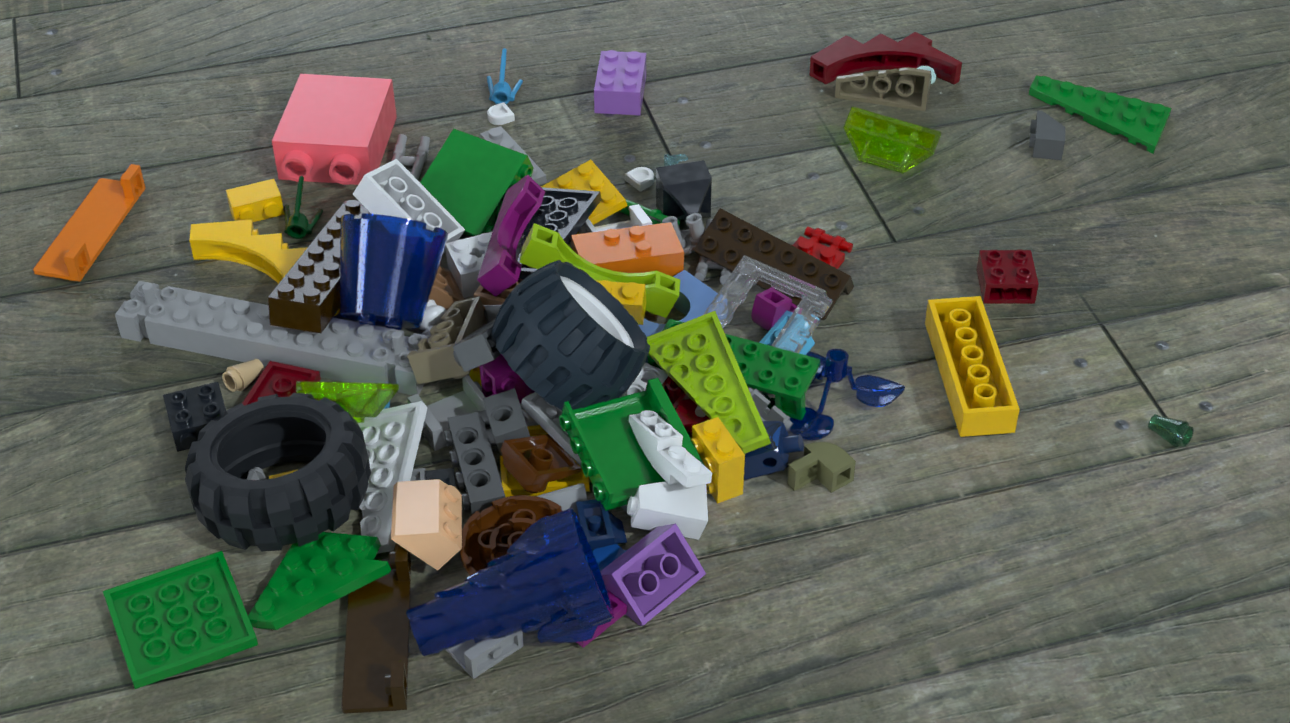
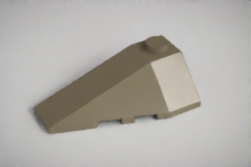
M906 67L837 76L835 98L926 111L930 95L931 71Z

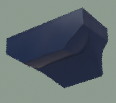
M592 499L576 502L578 525L584 550L627 543L623 522L616 518L609 510L605 511L601 501Z

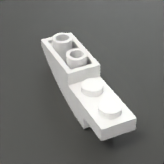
M645 410L639 414L629 415V423L641 449L654 469L669 485L681 483L687 488L711 483L712 472L682 447L683 435L656 412Z

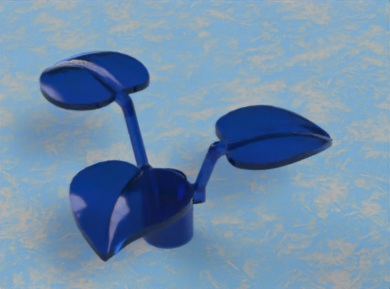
M831 349L827 352L826 357L809 351L806 354L807 356L820 359V366L812 382L816 379L821 381L825 377H827L817 412L805 407L806 413L802 420L790 418L793 425L789 430L793 435L801 434L805 440H819L828 436L833 430L834 420L832 417L822 413L831 382L842 381L846 375L851 389L857 391L856 398L860 402L872 407H884L891 404L904 392L905 386L872 375L859 376L854 381L852 367L848 366L849 355L842 349Z

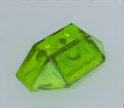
M853 106L843 127L859 161L902 174L933 156L942 134L936 130Z
M296 381V393L312 394L318 401L324 397L332 400L347 411L357 423H364L365 417H377L399 390V384Z

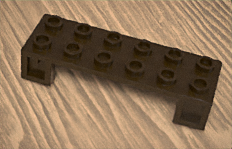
M721 208L694 248L697 254L765 290L771 287L791 298L793 304L821 320L827 318L842 292L849 295L854 288L850 275Z
M397 543L395 551H390V558L373 559L388 561L391 568L390 573L348 594L342 712L344 714L407 710L411 555L408 550Z

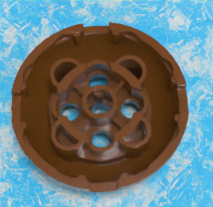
M529 495L504 497L492 501V506L480 513L476 511L467 520L462 529L461 560L473 581L478 582L486 591L498 596L514 599L535 597L554 589L569 571H573L580 553V531L573 517L570 518L562 511L559 504L551 500ZM534 542L541 546H533L532 543Z

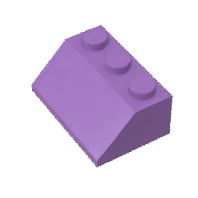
M675 523L656 527L595 575L594 578L602 590L604 588L608 589L627 604V613L625 615L638 625L643 626L706 575V572Z

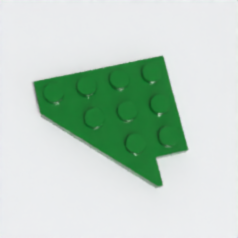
M322 532L319 534V540L299 546L298 543L292 544L248 615L252 627L278 630L389 574L391 568L388 561L373 560L381 547L379 538Z

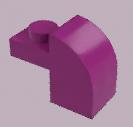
M771 287L756 295L751 318L755 324L769 331L786 310L802 315L803 309L793 304L791 298Z

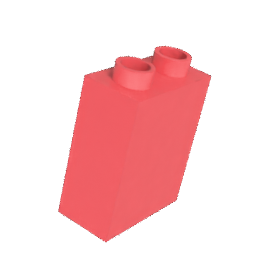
M300 74L272 139L279 180L298 182L299 177L303 176L304 181L358 185L365 174L379 168L397 118L392 79Z

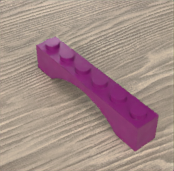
M526 175L507 189L477 277V281L481 286L495 297L518 281L522 265L516 260L517 245L527 224L541 206L545 190L529 175Z

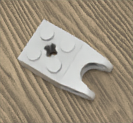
M492 232L445 244L448 269L451 271L464 298L473 296L480 286L477 277ZM521 243L517 245L516 260H518V255L521 253Z

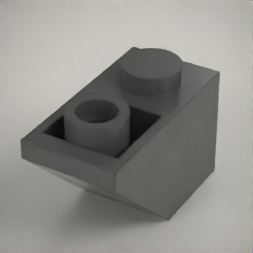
M1037 110L1036 120L1031 119L1029 148H1033V158L1062 160L1065 144V126L1043 111Z

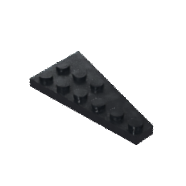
M541 187L545 190L542 204L523 232L524 239L521 240V248L534 223L558 232L568 245L571 242V235L577 234L600 203V191ZM521 253L518 255V262L520 261ZM520 263L522 268L518 279L524 280L537 269Z

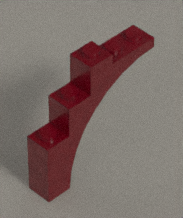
M917 32L910 34L899 42L880 33L864 44L846 35L811 56L809 75L824 84H828L836 80L837 76L864 71L891 70L906 67L917 69L920 66H929L934 69L937 78L954 85L960 81L962 62L932 47L933 40Z

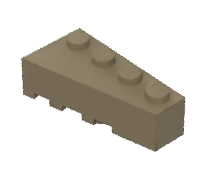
M480 296L454 302L440 318L441 322L429 330L431 336L428 339H421L417 344L419 350L411 351L407 355L417 384L451 377L460 379L470 374L471 370L464 372L462 366L456 363L453 355V346L487 323Z

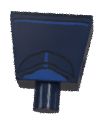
M762 421L771 444L745 454L744 480L786 469L789 453L801 452L804 449L801 434L789 436L784 423L781 421Z

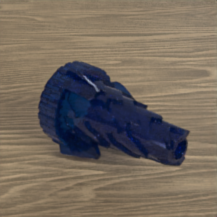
M569 508L552 516L541 518L532 524L507 549L508 554L493 559L487 563L488 567L468 576L464 582L435 593L436 599L408 609L406 615L410 620L413 635L422 655L436 654L472 639L477 643L488 638L498 639L519 631L528 633L538 629L537 637L540 643L587 641L593 638L598 626L610 622L614 618L611 600L591 545L574 510Z

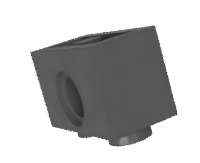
M515 388L483 398L486 410L481 411L485 427L491 426V429L486 430L491 447L497 445L500 456H502L501 447L504 440L530 437Z

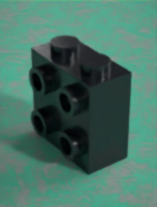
M219 382L163 395L177 452L190 449L192 442L198 441L199 432L211 420L218 421L223 418L224 411H226Z

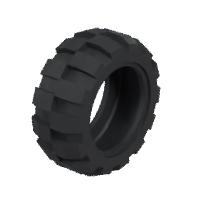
M293 393L290 397H278L277 394L259 397L257 402L245 406L241 403L224 411L223 418L218 421L211 420L199 432L198 441L191 444L185 465V482L198 520L216 538H222L228 545L244 550L250 546H257L261 552L282 550L284 545L294 543L302 546L319 540V534L328 529L334 532L348 521L351 510H358L365 497L371 475L364 435L357 421L338 403L325 397L318 401L312 394ZM284 462H310L303 468L285 476L266 480H247L248 471L255 467L264 469Z

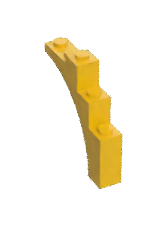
M252 220L191 224L189 241L194 260L215 259L240 263L267 274L278 284L308 248L289 249L288 243H283L282 233L259 235L258 229L254 230Z

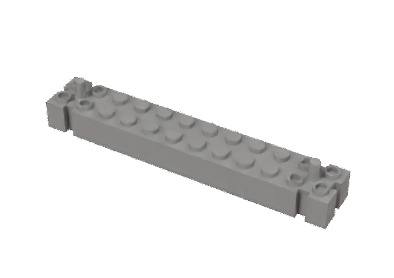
M139 281L130 293L131 299L124 301L115 314L121 338L141 342L144 337L149 338L150 344L240 362L259 359L263 366H267L269 361L320 371L321 378L377 389L389 388L390 386L397 387L398 393L407 395H419L425 384H417L407 355L411 351H418L419 347L417 344L423 338L428 339L430 337L428 335L414 333L407 337L404 336V331L338 318H332L322 333L272 326L269 319V305L170 286L161 290L158 284Z

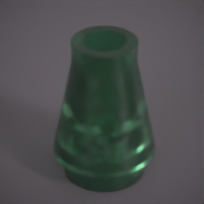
M1157 414L1151 417L1148 424L1150 430L1157 433L1174 447H1186L1191 441L1194 432L1193 427L1189 426L1187 421L1167 418Z

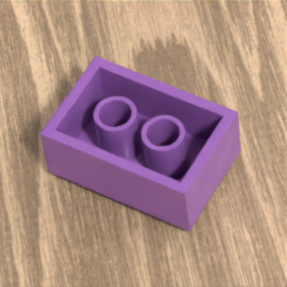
M601 51L594 87L595 113L641 114L646 82V53H639L637 51Z

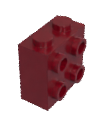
M1031 250L979 251L976 270L983 304H1035L1039 283Z

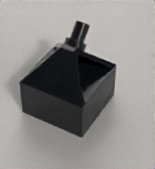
M704 160L656 167V207L662 211V214L674 216L679 222L685 221V224H687V216L693 213L701 214L702 218L711 217L712 177Z

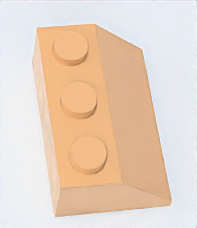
M440 479L397 482L393 486L391 540L438 571L462 549V495L457 488L447 485Z

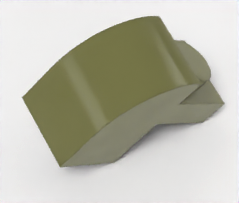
M828 442L809 443L804 445V456L795 459L789 464L787 484L795 491L818 479L832 493L854 481L856 461L845 450L835 444Z

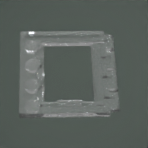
M744 255L703 315L715 311L722 328H724L734 317L733 313L737 307L743 304L747 298L748 291L752 285L761 280L781 292L793 297L802 298L771 345L800 353L807 343L803 337L810 338L821 321L818 317H824L833 303L832 299L827 297L825 290Z

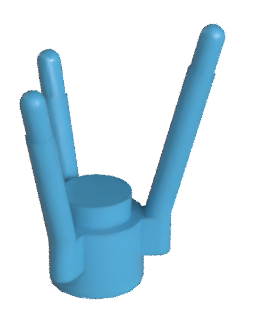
M506 48L502 49L499 82L493 87L491 76H487L490 92L489 100L496 104L503 102L508 104L509 101H514L515 95L523 83V80L520 79L511 91L509 84L504 82Z

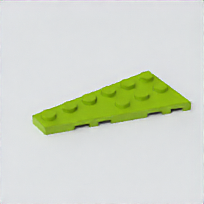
M715 311L647 337V343L650 345L648 355L710 419L719 417L744 454L771 444Z

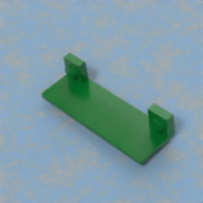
M669 319L662 331L684 322ZM725 334L747 387L774 394L775 406L791 418L802 420L806 413L805 393L820 366V359ZM649 355L647 356L648 364L663 370Z

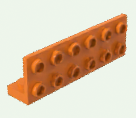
M131 164L126 172L122 174L120 181L100 178L36 264L33 269L34 274L78 282L83 279L146 189L140 165Z

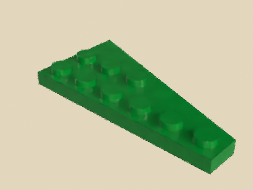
M1036 75L1029 90L1030 96L1051 106L1058 104L1064 107L1065 112L1070 115L1077 113L1083 116V121L1112 135L1121 134L1127 137L1128 142L1133 145L1140 143L1146 146V151L1152 154L1156 150L1172 109L1162 104H1153L1141 101L1138 98H1128L1116 93L1096 90L1092 87H1083L1067 81L1054 80L1047 76Z

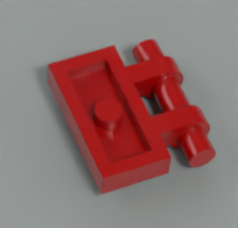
M807 227L804 232V236L810 239L800 236L792 245L836 269L841 266L845 259V253L841 252V250L850 253L853 248V244L845 241L844 237L839 235L834 237L826 234L825 230L821 228L814 229L811 227Z

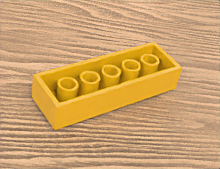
M981 296L928 300L925 325L959 436L1015 433L1020 409Z

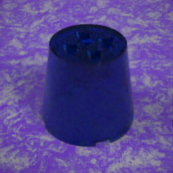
M362 213L361 219H354L355 215L353 214L341 216L340 315L356 320L360 324H376L396 330L421 327L445 249L448 233L439 227H434V231L426 229V223L401 217Z

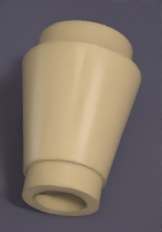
M259 359L230 366L222 375L223 382L232 392L242 391L260 376L264 366Z

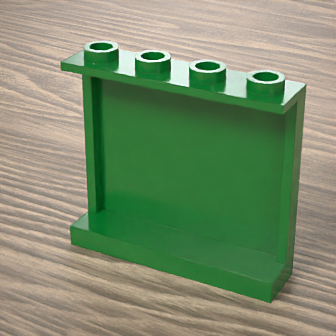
M453 128L420 183L465 229L463 234L473 237L493 232L507 189L526 175L531 177L534 167L526 154Z
M659 378L648 380L645 391L589 405L585 408L572 410L569 402H564L562 415L559 416L560 426L564 432L567 431L574 454H578L581 460L582 471L585 477L590 478L593 484L594 496L597 501H601L605 511L627 505L629 498L635 496L640 485L665 482L641 449L629 423V415L639 414L645 410L656 412L683 435L682 447L704 465Z

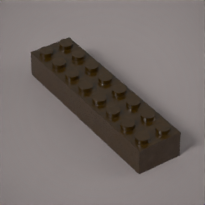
M349 200L341 205L268 296L270 325L322 333L385 247L392 235L359 201Z

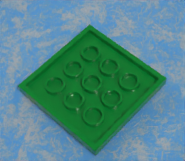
M222 551L103 591L135 689L258 645L257 637Z

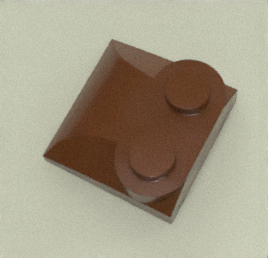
M549 434L504 440L501 447L504 467L523 489L529 493L543 492L546 490L548 482L566 478L581 471V467Z

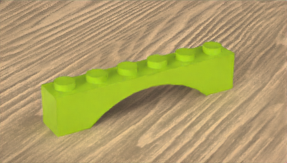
M535 223L522 246L519 262L530 268L539 269L549 263L560 260L561 262H569L576 268L585 271L594 280L645 284V310L654 315L667 318L679 297L680 279L657 270L645 273H625L599 267L575 253L558 232Z

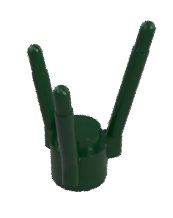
M300 176L298 181L294 214L290 216L289 205L286 204L284 206L286 223L284 232L295 239L305 237L306 233L312 234L314 225L323 213V209H319L310 223H308L307 217L300 213L303 176Z

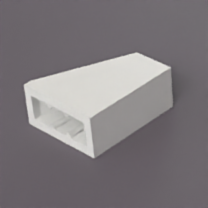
M666 481L640 485L635 496L629 498L627 505V514H631V527L653 531L656 527L676 523L684 537L699 540L708 522L706 484L687 488L681 483L669 485Z

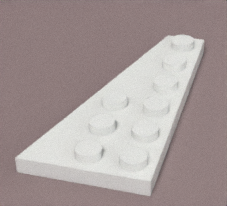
M422 401L352 416L363 432L371 469L369 485L365 497L359 506L363 514V519L360 522L361 535L379 538L381 547L377 553L394 551L396 542L391 540L393 486L397 482L411 480L428 408Z

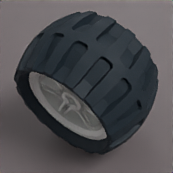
M560 260L537 269L511 291L496 316L492 330V337L497 344L496 347L500 354L504 356L511 369L524 380V383L529 388L538 393L550 405H554L561 411L563 410L564 402L567 401L572 410L604 401L607 402L622 396L639 375L650 351V345L647 343L645 333L642 332L637 321L628 313L624 306L603 285L591 278L585 271L576 268L569 262H561Z

